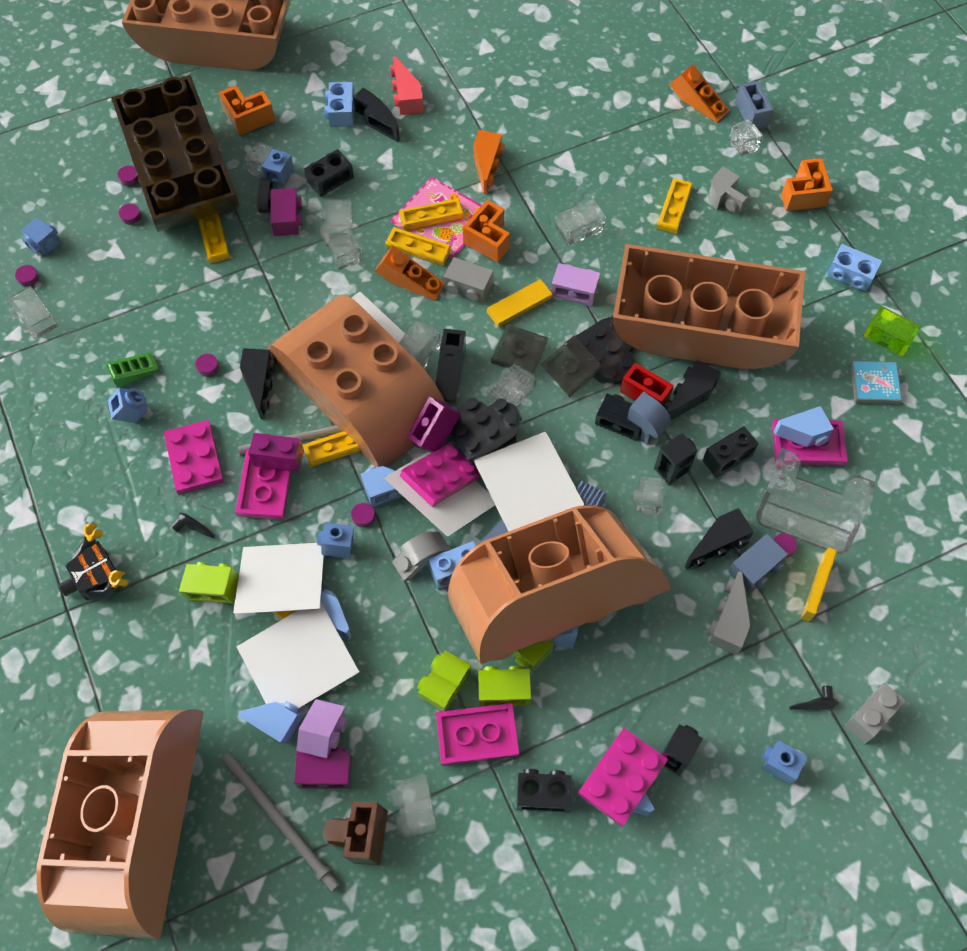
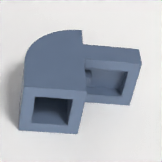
M645 392L637 398L629 409L627 419L642 428L639 440L646 445L652 438L654 440L658 439L671 424V418L667 410Z

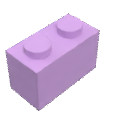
M558 263L551 287L552 296L592 306L599 285L600 273L590 269Z
M315 699L299 728L296 751L327 758L331 749H336L340 733H344L346 729L345 706Z

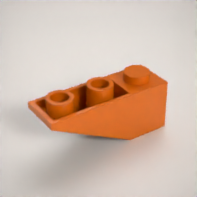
M694 64L669 84L682 101L716 123L730 111Z
M479 130L474 142V161L483 193L487 194L489 186L492 187L494 184V171L499 169V156H503L505 144L502 143V134Z
M394 246L387 251L375 269L376 273L390 283L432 300L437 299L444 287L442 280Z

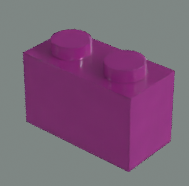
M296 188L271 190L270 223L274 236L299 235V226L303 224L302 214L299 213V209H302V198L297 196Z
M429 397L407 437L421 448L435 452L442 448L461 413L448 403Z
M253 433L248 454L253 466L299 472L304 450L299 438Z
M336 747V749H331L327 758L297 751L294 784L298 788L350 789L351 753L346 752L345 748Z

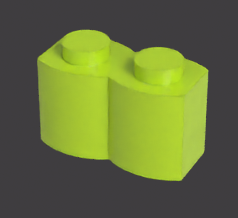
M445 650L442 655H436L431 664L432 672L428 676L424 675L417 686L419 698L441 711L448 710L471 672V664Z

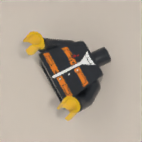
M89 523L85 525L83 529L85 536L70 561L66 564V569L71 577L58 584L65 597L78 590L86 600H109L121 587L128 585L127 580L121 579L125 572L116 570L104 547L99 541L96 542L95 538L103 536L102 530H95L97 524Z

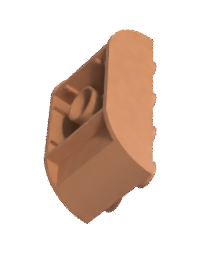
M130 0L122 20V25L130 38L138 46L159 59L179 64L244 71L256 70L264 67L273 59L291 0Z
M583 505L575 506L490 538L472 548L460 560L453 571L448 588V598L480 664H484L492 660H503L514 651L534 643L551 641L558 637L560 633L582 624L599 622L606 615L630 605L644 604L650 601L653 596L671 589L663 571L616 514L600 506Z
M197 709L104 711L90 716L75 730L64 750L36 871L37 893L41 908L47 919L56 928L67 933L147 939L161 938L204 711Z

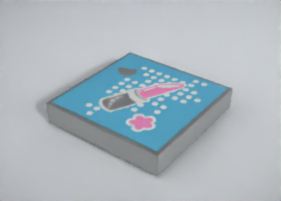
M851 362L850 370L855 403L901 404L902 394L897 362Z

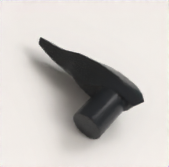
M178 513L179 518L171 525L176 532L186 524L192 530H196L203 535L211 538L215 537L207 527L186 513Z
M826 685L822 687L823 697L791 705L789 709H828L837 706L839 703L833 698L832 686Z

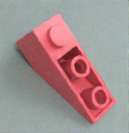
M396 56L393 57L394 65H390L391 78L395 77V80H392L393 92H397L394 95L395 107H399L400 115L424 113L420 82Z

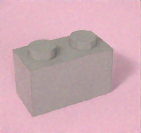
M453 257L443 276L444 289L452 294H459L470 300L484 303L493 285V270Z
M883 683L844 726L865 744L875 737L906 700L886 683Z

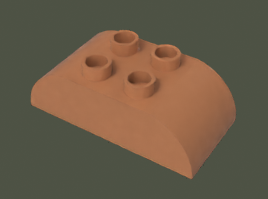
M625 244L613 315V326L620 338L627 344L649 354L690 361L698 360L703 363L740 369L773 366L790 358L799 348L805 271Z
M338 295L267 346V350H270L272 358L276 360L279 368L334 425H337L342 432L345 431L347 436L349 435L354 443L360 447V452L377 468L381 466L388 468L417 445L407 435L429 397L445 402L437 386L419 362L363 307L346 295Z

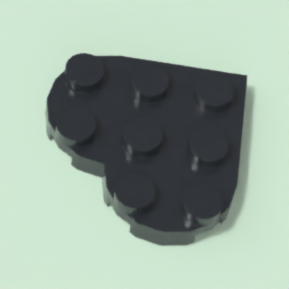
M613 315L600 320L566 341V347L590 375L600 383L602 381L607 383L614 382L613 385L621 383L623 377L633 366L634 360L630 352L634 347L622 340L615 331Z
M470 398L466 403L456 408L461 415L450 434L470 464L473 465L475 459L491 453L518 433L517 427L520 421H522V417L517 407L507 402L504 398L496 400L495 403L489 406L479 402L476 398Z

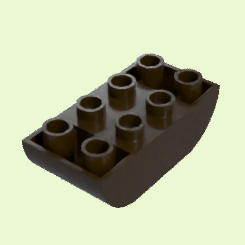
M191 75L181 78L171 77L163 81V83L142 89H129L121 95L111 97L152 220L158 232L240 207L237 194Z

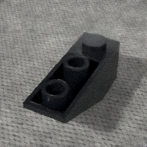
M446 328L443 330L435 385L444 401L456 402L466 350V331Z
M243 348L240 370L259 417L264 419L265 411L269 410L268 391H272L273 380L271 373L275 372L276 360L272 358L270 350Z
M698 360L693 367L689 366L684 373L683 378L685 380L683 384L678 383L673 392L674 399L672 401L668 400L664 406L671 420L708 400L718 383L721 371Z
M739 508L719 516L688 557L685 564L686 569L693 566L699 568L706 564L710 558H721L729 552L728 550L735 547L741 549L749 544L753 530Z

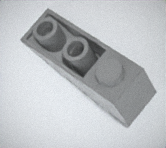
M738 571L735 578H729L725 591L729 592L726 600L721 599L716 611L720 613L718 621L713 619L708 634L712 635L709 641L710 644L735 655L741 650L750 628L743 575L740 571Z

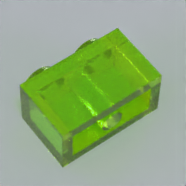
M880 306L863 336L889 349L892 353L903 357L921 326Z

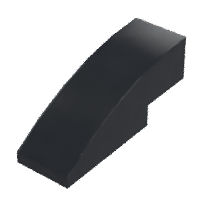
M362 88L353 97L355 111L365 116L367 126L398 142L400 140L399 126L395 117L377 96Z

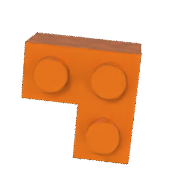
M237 85L218 92L223 110L239 136L275 121L272 104L264 91L244 98Z
M822 158L802 160L796 178L786 179L781 193L786 211L827 206L833 189Z
M486 200L463 226V243L497 263L510 249V233L502 229L504 226L505 209Z

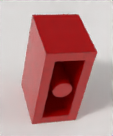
M634 363L622 379L620 393L636 401L645 392L664 407L671 397L674 385Z

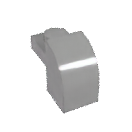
M722 167L714 175L708 199L716 210L722 205L739 216L744 210L748 197L736 190L740 176L725 167Z
M425 532L402 545L403 551L392 563L403 581H409L424 566H429L428 558L451 549L440 532Z

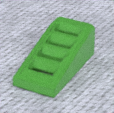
M151 352L115 360L106 364L117 389L159 372ZM148 361L150 367L146 368L144 362ZM140 365L141 369L137 370L135 366Z

